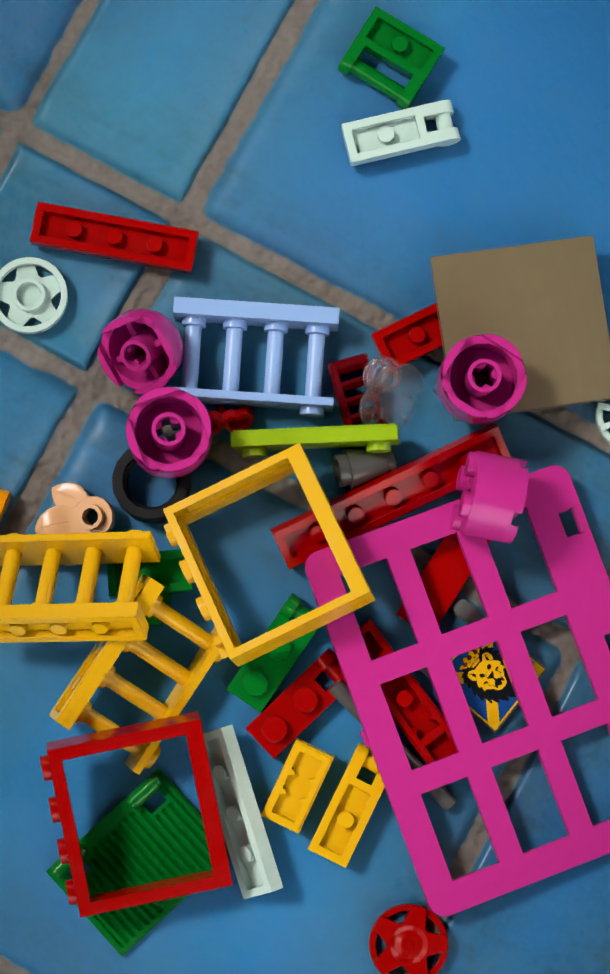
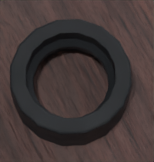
M128 449L117 461L112 475L113 493L119 505L134 519L146 523L166 521L167 518L163 509L190 496L192 490L191 473L176 478L177 486L174 495L168 502L157 507L141 505L132 498L128 490L130 471L137 464L130 449Z

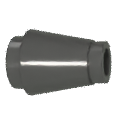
M343 449L342 454L333 456L334 476L340 488L348 486L352 490L396 469V460L392 449L391 452L367 453L366 449Z

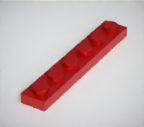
M493 422L330 500L329 503L346 539L365 534L456 490L458 471L461 465L465 466L469 451L475 452L478 450L511 457L499 427ZM312 509L270 529L289 570L306 562V559L313 552L329 547Z

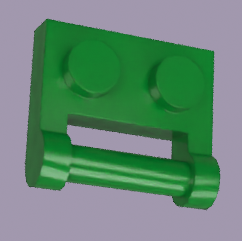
M376 6L342 58L337 70L346 76L352 74L397 101L396 106L403 110L411 107L422 86L443 55L445 47ZM366 51L409 77L410 81L407 86L400 85L359 60L363 52Z

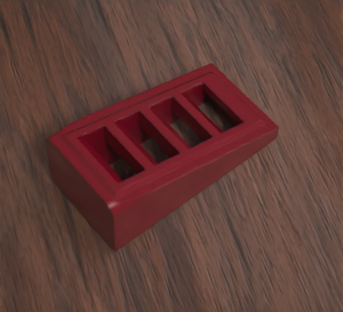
M367 353L329 363L327 365V372L343 425H353L372 418H376L377 424H387ZM361 369L363 376L341 382L339 375ZM366 386L367 393L350 398L345 397V391ZM371 402L373 409L350 415L349 408Z

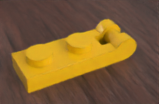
M360 742L307 848L346 868L384 790L373 755L369 752L370 747H365ZM361 767L376 774L371 785L356 778Z

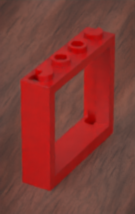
M198 711L47 742V755L40 756L44 781L53 780L56 796L48 798L53 823L61 822L64 838L57 839L61 864H70L73 879L65 880L70 906L78 904L80 918L233 885ZM186 735L212 870L90 895L63 760Z

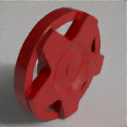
M401 904L386 910L376 920L370 932V955L374 965L381 974H393L390 971L398 967H404L408 974H437L448 954V936L443 923L433 912L419 905ZM408 911L404 920L400 923L388 919L398 912ZM426 916L433 921L440 934L426 930ZM377 934L386 943V947L379 956L376 951ZM440 953L437 962L428 971L427 958Z

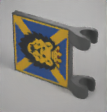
M458 599L451 607V612L465 624L486 618L465 599ZM495 641L452 657L451 660L471 714L496 734L519 703ZM529 654L539 680L547 668ZM426 667L418 670L430 680Z

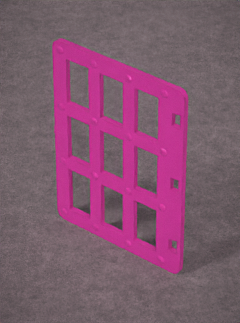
M552 465L529 473L524 506L556 592L511 608L486 539L459 534L458 530L450 529L452 510L455 504L459 505L460 499L347 540L360 568L386 559L417 642L414 645L371 660L354 612L325 625L363 728L360 734L365 747H370L427 905L432 912L439 916L453 915L610 853V819L592 825L561 742L604 724L610 735V650L604 635L610 633V580L570 474L561 466ZM570 509L579 534L567 537L559 514ZM455 533L486 618L442 634L410 549ZM330 546L309 555L305 562V573L317 606L320 607L347 594L340 577L342 575L341 569ZM565 615L596 700L552 716L521 632ZM496 641L527 726L482 743L451 658ZM426 667L457 753L411 769L380 684ZM537 751L567 835L522 852L491 767ZM467 777L498 862L452 880L421 794Z

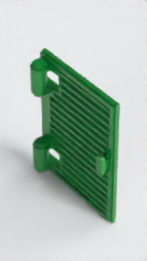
M159 768L79 840L83 860L92 869L86 874L90 895L212 870L201 814ZM157 791H160L167 800L156 811L151 813L143 804ZM225 842L227 857L229 858L230 855H229V851H228V848H227V845H226V842ZM59 858L46 872L67 895L65 880L73 879L68 874L71 871L70 864H61ZM188 895L86 917L115 950L123 956Z

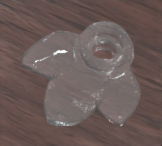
M388 356L374 358L366 365L363 372V382L367 390L361 398L359 405L363 425L376 424L383 418L387 424L395 423L400 430H403L413 417L414 402L412 397L424 390L423 376L412 364H399L396 359Z

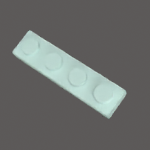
M233 725L204 733L222 832L243 900L283 888L282 881Z

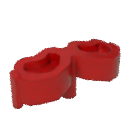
M219 406L218 412H208L211 420L212 436L219 433L222 428L229 432H233V430H247L255 419L253 406H242L239 409H229L227 411L224 406Z

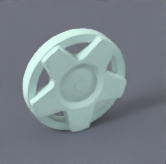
M35 257L19 258L6 264L0 270V301L9 304L10 309L7 318L0 309V321L9 329L22 334L41 333L56 325L63 316L68 303L67 285L59 270L51 263ZM35 266L42 267L53 275L40 277ZM17 268L14 281L2 282L11 271ZM61 293L60 304L56 310L52 304V299ZM32 318L41 322L39 325L25 326Z

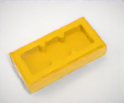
M297 738L261 816L299 834L335 755Z

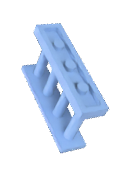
M174 296L175 321H182V326L185 327L181 387L174 388L181 389L195 396L203 404L300 410L299 415L303 417L322 418L324 417V412L333 411L334 402L333 397H321L325 337L329 336L330 331L338 332L340 308ZM206 323L223 324V329L227 330L222 390L198 388L202 329L206 328ZM247 326L264 327V332L268 333L263 393L239 391L243 331H247ZM288 329L305 330V335L309 336L305 396L280 394L284 334L288 333Z

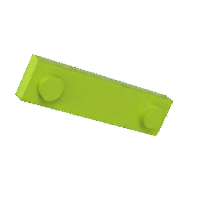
M395 423L233 430L231 432V447L236 452H242V458L248 459L267 457V451L285 450L298 443L301 444L303 449L366 447L367 453L391 452V446L401 445L400 429Z

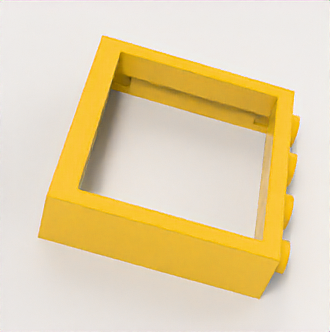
M300 443L163 509L168 523L163 525L166 531L165 534L173 548L179 545L185 558L179 561L180 568L189 584L196 583L201 594L200 597L195 599L204 620L206 622L212 620L218 632L217 635L212 636L214 644L219 649L223 659L229 657L238 667L376 601ZM295 473L351 592L242 644L188 525Z

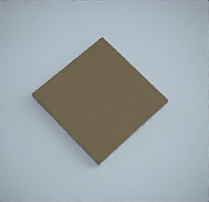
M593 235L430 257L429 262L444 359L452 347L459 341L482 334H494L503 337L511 342L522 356L527 378L526 388L519 402L507 414L610 400V338ZM481 372L478 376H475V384L482 388V386L487 384L486 378L488 375ZM453 416L454 421H460Z

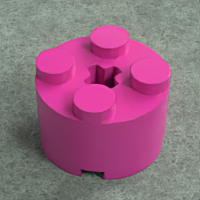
M482 334L467 337L455 344L443 360L437 375V395L447 411L463 422L475 425H488L504 417L519 402L525 391L527 378L522 356L511 342L498 335ZM484 372L488 375L486 378L487 384L481 388L475 384V376Z
M161 387L145 393L135 403L126 423V438L130 452L137 464L152 476L179 478L190 474L204 462L211 447V420L207 409L195 396L178 388ZM166 425H170L173 431L180 430L176 433V440L168 442L166 437L159 438L158 436L163 434V427Z
M478 450L475 452L469 451L465 466H460L456 479V490L462 491L459 505L455 504L453 507L450 529L458 530L459 534L511 544L519 526L511 525V522L518 513L523 514L527 496L529 469L524 468L528 463L527 460Z

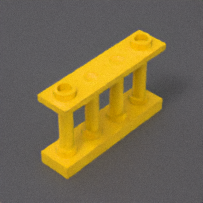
M129 530L127 532L27 535L10 533L0 535V566H2L0 575V643L147 640L149 624L139 602H134L141 563L160 562L161 554L152 532ZM123 563L117 601L93 603L100 564ZM83 564L76 601L73 603L52 604L60 565ZM42 565L35 602L32 604L12 605L20 566Z
M142 574L137 582L134 602H139L144 615L148 618L153 615L201 648L189 666L185 668L145 640L97 641L49 713V716L68 730L71 729L74 723L80 724L81 722L97 732L120 727L91 708L92 703L89 700L98 687L103 689L105 686L152 716L153 720L179 715L214 662L218 663L223 659L212 636L218 634L216 627L214 626L209 633L162 601L163 596L160 595L164 586L151 577ZM122 651L124 653L132 652L177 682L164 704L115 672L116 667L113 664ZM162 740L123 748L131 753L124 764L140 775L144 767L149 769L157 760L161 752L159 744Z

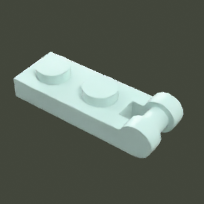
M451 100L437 101L341 124L350 166L437 146H450L460 142L461 138L458 127H453L451 115L454 114ZM435 120L438 130L427 132L425 121Z

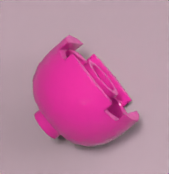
M144 308L128 310L111 321L104 328L102 342L98 346V357L102 369L111 381L119 387L125 384L129 388L136 389L133 393L141 395L164 387L174 377L183 360V342L178 328L171 319L162 313Z

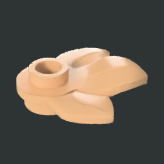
M70 482L58 484L51 489L52 498L56 506L47 509L41 514L37 520L35 532L37 534L109 532L114 524V510L106 499L99 496H90L81 485ZM91 509H94L98 514V519L93 525L87 519V514Z

